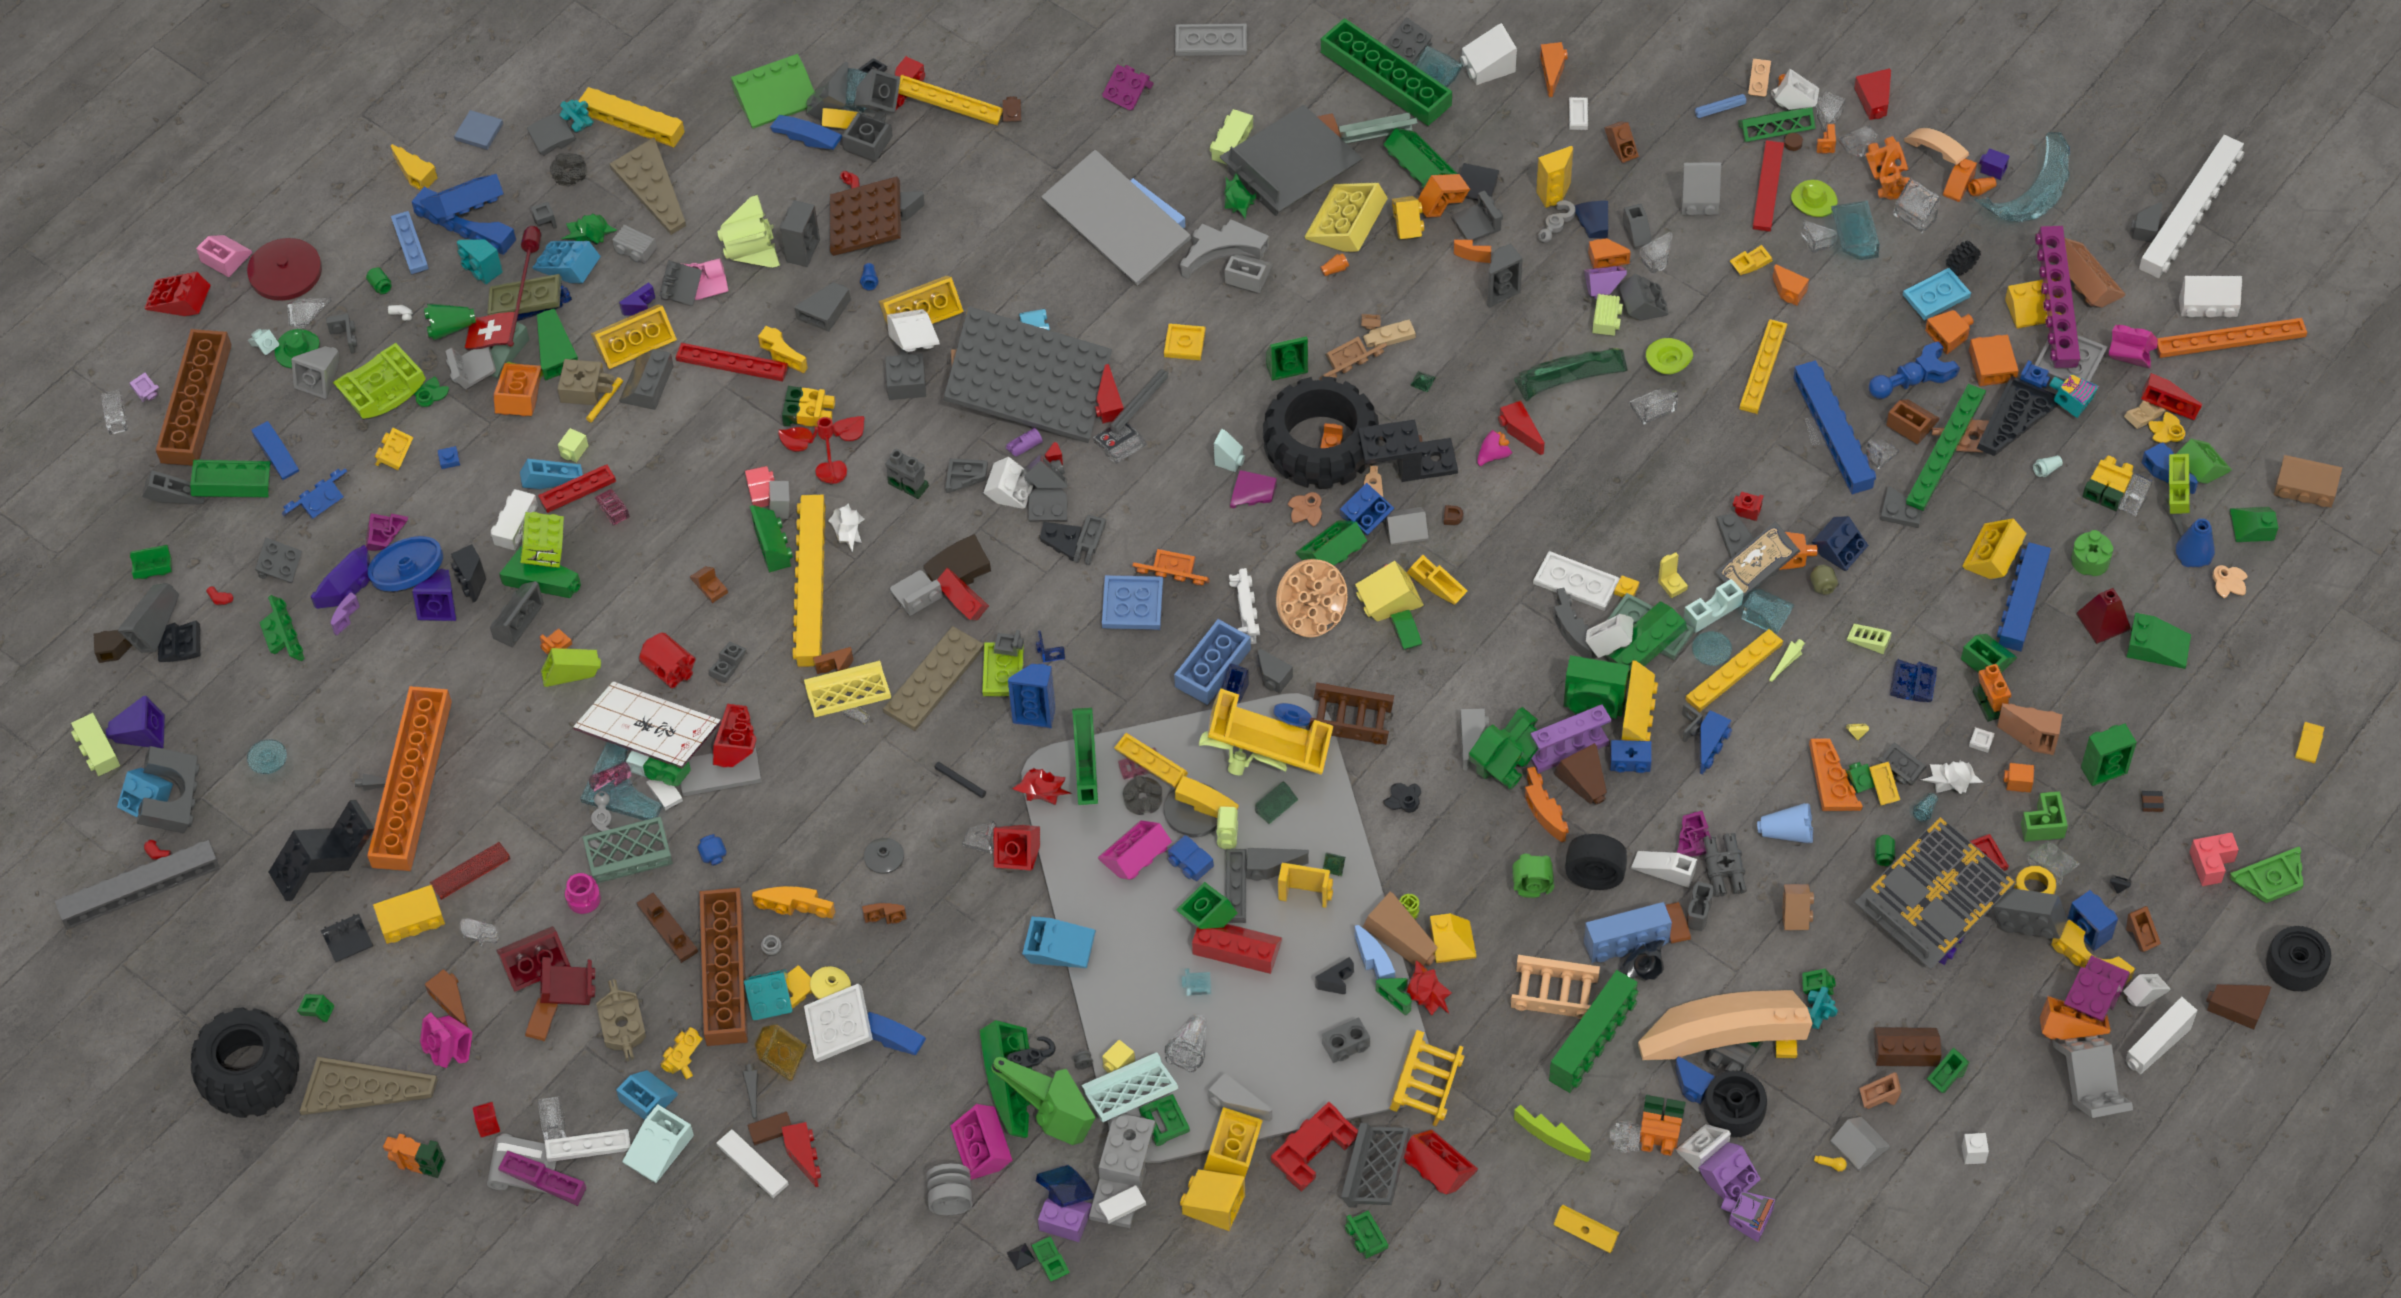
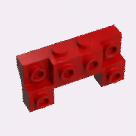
M1328 1102L1310 1120L1306 1119L1296 1133H1291L1287 1137L1285 1143L1271 1155V1162L1286 1174V1179L1302 1192L1316 1178V1172L1307 1164L1332 1140L1346 1150L1356 1140L1358 1129L1348 1122L1333 1104Z

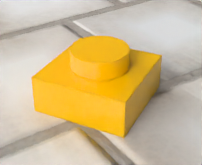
M1621 576L1614 590V595L1624 598L1626 593L1635 596L1640 582Z

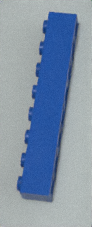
M1816 360L1795 366L1793 378L1851 494L1872 489L1874 480H1876L1875 471L1870 469L1866 454L1862 453L1861 444L1858 439H1855L1853 428L1851 425H1848L1846 414L1840 409L1838 398L1836 395H1833L1830 382L1825 380L1823 368L1818 366Z

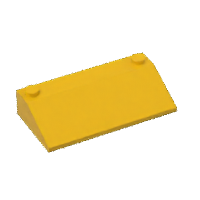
M1220 688L1210 716L1209 738L1322 775L1333 730L1332 725L1314 720L1310 730L1289 725L1236 707L1239 694Z

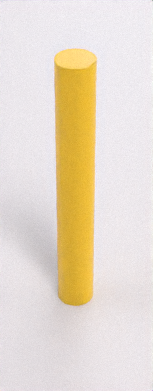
M616 378L612 384V392L605 393L586 417L588 422H593L623 383L621 378Z

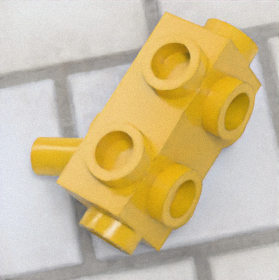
M689 1027L686 1032L681 1031L674 1039L675 1045L673 1048L669 1047L662 1055L664 1060L660 1063L662 1069L668 1073L674 1074L681 1070L686 1080L693 1076L688 1067V1064L692 1061L689 1057L703 1039L694 1028Z

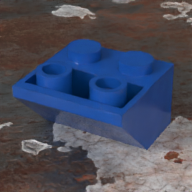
M1366 483L1340 508V516L1345 521H1356L1363 534L1368 536L1394 510V507Z

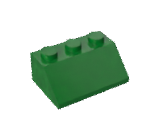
M755 505L750 506L754 530L769 573L791 567L790 559L793 558L791 548H786L785 544L788 541L785 532L781 533L780 529L783 526L780 517L776 518L773 510Z
M1338 520L1295 553L1302 561L1318 559L1334 566L1345 561L1350 553L1360 550L1362 544L1367 539L1356 521Z

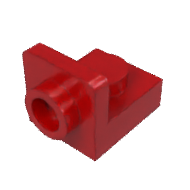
M493 1102L473 1107L475 1123L480 1137L500 1132Z

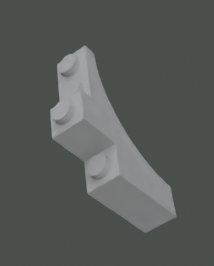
M1231 219L1227 225L1222 227L1221 232L1202 224L1192 235L1193 246L1190 249L1189 255L1181 261L1182 277L1189 279L1197 269L1206 263L1235 254H1242L1261 260L1269 248V236Z

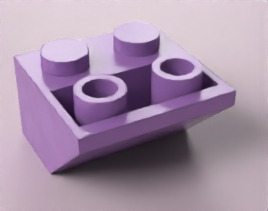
M1729 1142L1698 1167L1706 1183L1723 1199L1728 1197L1737 1201L1741 1192H1747L1761 1180L1743 1147Z

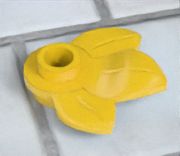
M2165 412L2163 421H2150L2148 423L2151 432L2154 433L2152 439L2156 442H2179L2185 437V430L2180 425V420L2169 412Z

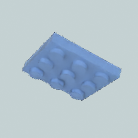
M1105 575L1102 628L1160 630L1163 577Z

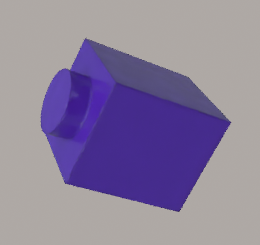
M1989 148L1986 155L1983 154L1979 164L1982 165L1980 173L2001 180L2008 167L2010 156Z

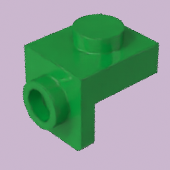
M1856 762L1849 765L1850 769L1845 770L1847 775L1849 774L1856 793L1875 787L1868 764Z

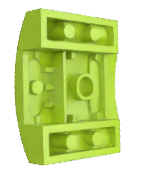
M394 343L365 365L335 380L333 384L353 406L354 410L364 419L384 414L398 407L420 388L426 378L423 371L397 343Z

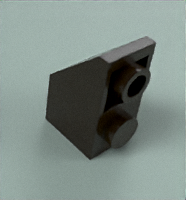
M118 630L93 633L94 653L99 663L119 660L133 646Z

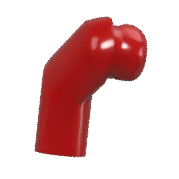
M843 171L840 174L842 181L851 186V189L860 186L859 178L855 174Z
M148 840L144 844L145 852L153 860L171 855L170 850H160L155 840Z

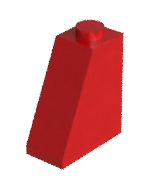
M1890 68L1856 76L1854 89L1869 120L1887 116L1891 80Z

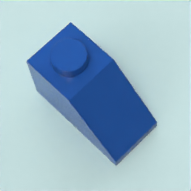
M1678 1056L1675 1071L1682 1095L1689 1101L1697 1102L1701 1105L1706 1090L1715 1076Z

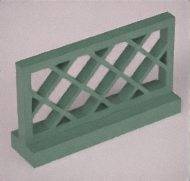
M1404 113L1338 126L1342 140L1345 143L1391 135L1395 128L1412 131L1411 124L1418 122L1417 118L1410 119V114Z
M661 816L582 836L592 878L596 881V884L673 864ZM659 824L660 829L656 835L647 831L650 825ZM636 829L641 832L636 840L627 836L631 830ZM616 834L621 837L616 845L608 841L611 835ZM644 834L653 838L648 846L639 842ZM625 839L633 843L629 851L620 848ZM598 840L601 844L595 850L589 847L588 841ZM656 840L663 843L665 849L659 851L651 848ZM605 844L614 848L609 856L600 853ZM636 846L645 849L642 855L635 856L632 854ZM617 851L625 854L621 861H616L612 857ZM597 856L606 860L603 865L594 867L593 862Z

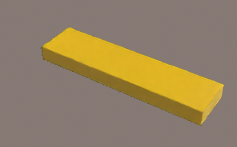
M1125 733L1114 747L1117 752L1174 788H1177L1182 776L1186 777L1188 774L1185 769L1128 733Z

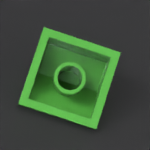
M2191 438L2176 453L2189 454V471L2196 477L2198 483L2208 484L2232 470L2208 442Z

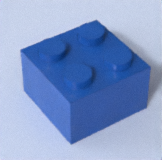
M2091 890L2071 903L2067 917L2068 920H2071L2085 931L2084 942L2093 951L2112 939L2118 921L2115 912L2108 909L2103 904L2102 899Z

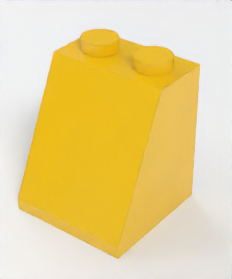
M1198 1169L1196 1175H1192L1190 1178L1188 1193H1184L1181 1198L1182 1214L1230 1231L1245 1198V1177Z

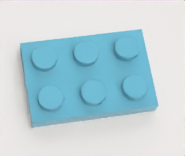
M1947 268L1904 290L1903 296L1925 321L1970 298L1971 292L1954 272Z

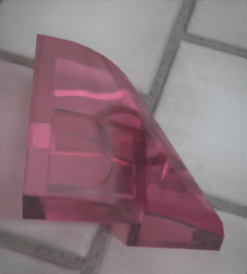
M622 762L593 774L589 777V785L594 792L610 781L616 787L632 776L630 766L626 762Z

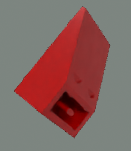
M198 272L157 279L144 309L179 316L199 314L211 284Z

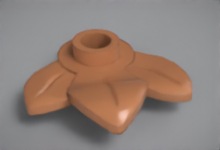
M1310 492L1305 496L1298 495L1293 497L1288 503V506L1293 508L1291 514L1292 522L1298 523L1307 519L1310 525L1315 527L1322 517L1320 509L1322 504L1321 497L1315 492ZM1315 499L1314 503H1309V500Z

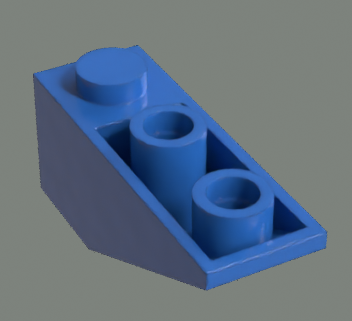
M2162 442L2145 451L2141 463L2152 476L2169 483V454L2174 453L2171 448ZM2189 472L2190 493L2194 494L2198 481Z
M1711 710L1700 727V774L1702 775L1706 768H1711L1714 762V755L1720 753L1723 747L1722 742L1724 739H1728L1732 732L1730 728L1731 720Z

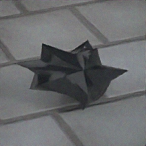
M1665 940L1650 942L1646 945L1643 944L1639 949L1630 954L1623 963V968L1620 972L1632 979L1638 977L1644 982L1648 979L1655 980L1664 970L1661 948Z

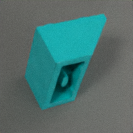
M485 239L457 241V252L461 257L460 263L465 270L471 271L478 281L481 280L484 284H488L503 273L498 251Z

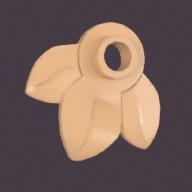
M2219 565L2213 570L2212 577L2216 582L2215 588L2220 596L2226 598L2230 592L2237 595H2245L2246 586L2243 580L2247 578V574L2237 567L2228 568L2223 565Z

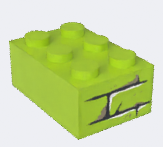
M525 512L521 563L551 567L560 566L564 516Z

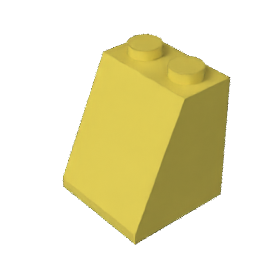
M1396 561L1391 562L1355 584L1358 589L1356 594L1360 601L1365 604V607H1363L1368 617L1372 616L1377 622L1390 618L1391 614L1406 610L1411 611L1424 606L1410 575Z

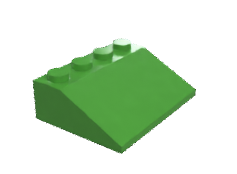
M798 54L731 77L733 91L752 129L775 121L779 115L790 116L807 110V99L814 92L806 69Z

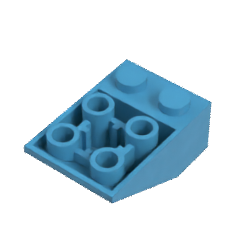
M550 241L532 268L549 276L560 274L561 280L568 283H583L601 256L589 241Z
M1032 916L1022 954L1031 964L1087 968L1096 930L1053 918Z

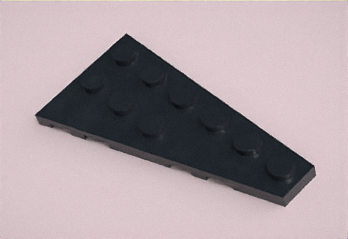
M2011 376L1976 449L1992 456L1997 455L2059 406L2054 400L2056 394Z

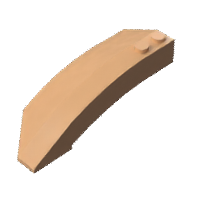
M1793 990L1749 991L1716 995L1668 1009L1639 1040L1638 1047L1642 1060L1677 1059L1678 1056L1683 1058V1056L1704 1050L1747 1042L1807 1040L1812 1020L1807 1006Z

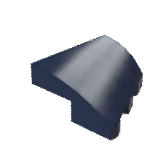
M1591 201L1574 205L1579 223L1586 229L1587 236L1589 238L1608 239V201Z

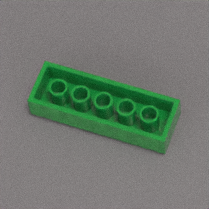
M1618 970L1615 971L1552 1059L1549 1081L1568 1093H1571L1574 1087L1578 1088L1583 1080L1582 1076L1585 1072H1590L1596 1056L1599 1058L1602 1055L1606 1042H1611L1615 1036L1616 1028L1624 1024L1627 1017L1625 1015L1628 1011L1632 1012L1637 1004L1636 997L1639 992L1637 990V981Z

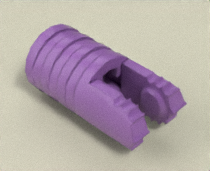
M1033 428L1006 444V449L1016 457L1041 444L1043 440L1038 430Z

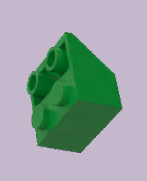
M1988 634L1974 636L1963 647L1961 660L1978 673L1986 669L1987 666L1997 664L2002 673L2017 659V656Z

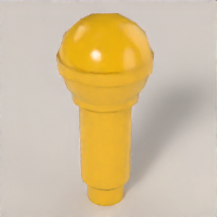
M1820 1155L1815 1156L1814 1162L1830 1166L1838 1172L1844 1171L1847 1167V1162L1842 1157L1833 1159Z

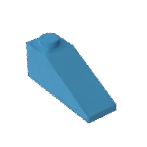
M527 459L520 471L522 487L533 489L560 486L583 475L581 464Z

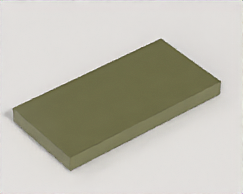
M560 274L525 280L518 314L559 307L562 279ZM521 281L490 287L487 316L497 313L515 312Z

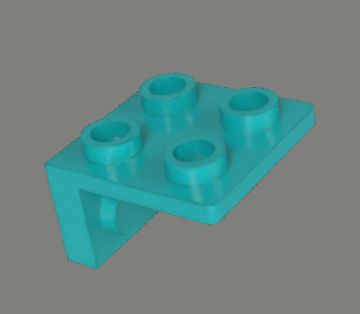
M786 969L746 977L744 985L752 1020L778 1016L793 1011L786 982L788 978Z

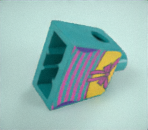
M2070 374L2065 381L2055 376L2049 385L2058 391L2054 398L2055 402L2076 418L2081 415L2093 400L2099 386L2073 374Z

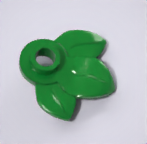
M434 376L422 384L414 393L416 402L421 407H428L434 401L445 398L449 392V387H440L437 377Z

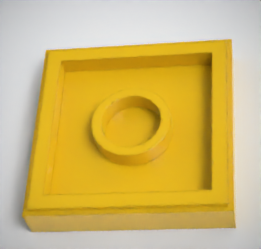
M1168 324L1164 357L1201 360L1206 327Z

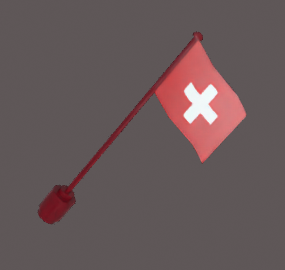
M529 226L523 232L521 248L527 254L515 312L475 317L476 323L471 324L468 329L465 349H481L495 345L512 347L514 345L513 338L530 253L537 252L540 246L542 234L538 227Z

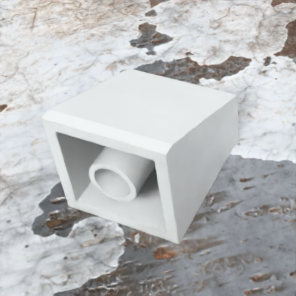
M1501 23L1463 47L1460 61L1462 66L1467 68L1469 78L1473 79L1476 85L1516 72L1517 48Z

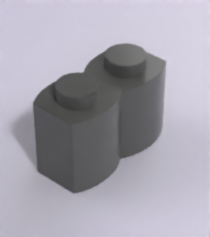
M1703 882L1695 884L1692 900L1688 908V928L1702 931L1706 927L1708 912L1712 904L1713 885Z

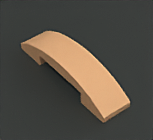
M1919 128L1904 138V142L1915 147L1922 144L1941 152L1944 160L1955 165L1969 156V152L1957 141L1934 129Z

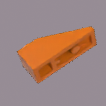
M1562 42L1541 44L1540 59L1549 97H1553L1564 69V62L1568 58L1567 50L1563 49Z

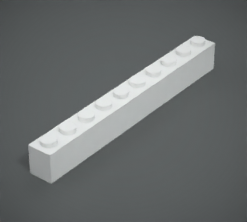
M2223 135L2143 255L2139 267L2140 270L2157 278H2160L2163 272L2166 273L2171 265L2170 261L2176 259L2179 253L2178 249L2184 247L2187 241L2186 237L2192 235L2196 222L2200 223L2204 215L2203 211L2209 209L2212 203L2211 199L2217 197L2220 191L2219 187L2225 185L2228 179L2227 175L2229 173L2232 174L2236 167L2235 163L2241 161L2244 155L2242 151L2244 143Z

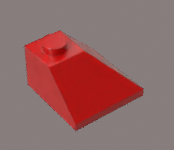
M1014 825L995 827L994 867L1033 870L1040 848V826Z

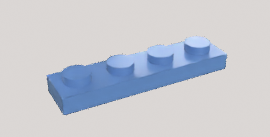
M409 211L391 216L410 273L414 274L429 269Z

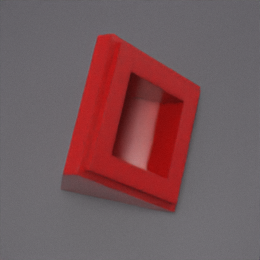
M1054 442L1046 452L1045 459L1049 462L1059 459L1063 465L1061 450L1058 443Z

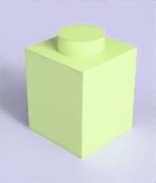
M570 428L558 444L560 455L566 460H572L577 463L588 448L586 435Z

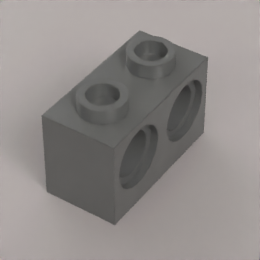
M1358 1017L1323 1033L1322 1045L1332 1062L1335 1063L1337 1061H1344L1350 1055L1357 1052L1362 1053L1370 1047V1035ZM1359 1036L1360 1039H1353L1352 1037ZM1339 1044L1342 1045V1047L1336 1048L1334 1047V1045Z

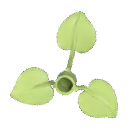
M1208 731L1204 732L1200 737L1199 746L1209 745L1229 749L1228 762L1230 763L1228 772L1231 774L1243 775L1245 767L1249 766L1253 758L1285 772L1287 770L1286 763L1254 752L1247 760L1246 754L1242 752V748H1239V751L1233 754V745L1209 738Z

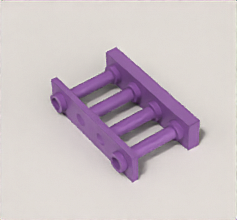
M1599 705L1531 733V737L1539 749L1530 760L1537 773L1558 766L1561 760L1594 743L1597 749L1609 745V739L1601 727L1611 722V718L1604 706Z

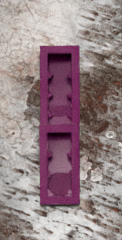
M508 1150L498 1168L499 1171L576 1206L579 1205L587 1189L584 1181L546 1168L543 1163Z

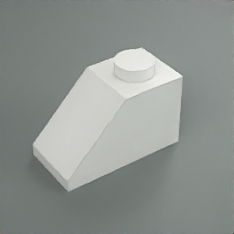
M2139 974L2123 992L2128 996L2127 1000L2129 1003L2138 1007L2147 1006L2171 989L2158 974Z

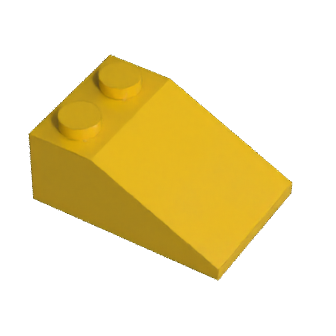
M1223 1107L1204 1170L1245 1177L1263 1120Z

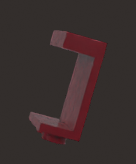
M542 957L540 967V1003L590 1005L591 998H595V985H592V980H595V968L592 967V960H587L586 967L551 966V958Z

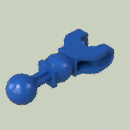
M1934 342L1923 348L1922 355L1916 358L1915 362L1906 363L1903 367L1899 366L1896 375L1891 377L1877 375L1873 377L1869 383V392L1877 399H1885L1890 396L1893 388L1902 385L1904 389H1908L1909 385H1918L1921 381L1923 383L1926 381L1945 383L1957 376L1960 367L1954 361L1945 363L1938 360L1942 355L1944 347L1940 342Z

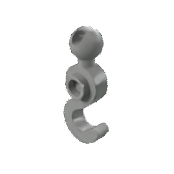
M1566 200L1557 202V210L1566 209L1569 212L1552 214L1546 218V229H1541L1538 233V238L1541 242L1548 243L1551 241L1552 233H1558L1563 230L1564 222L1571 221L1574 218L1575 206L1573 203Z
M603 791L598 792L594 797V802L598 809L591 816L592 824L600 832L610 830L607 827H609L612 821L610 812L606 810L610 796ZM613 835L608 839L611 843H613ZM595 840L589 841L596 850L601 844ZM605 844L601 851L610 848V846Z

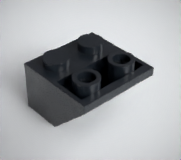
M471 544L451 553L453 561L450 563L455 572L454 576L457 582L463 586L462 590L465 596H470L474 603L480 595L486 581V576L481 559Z

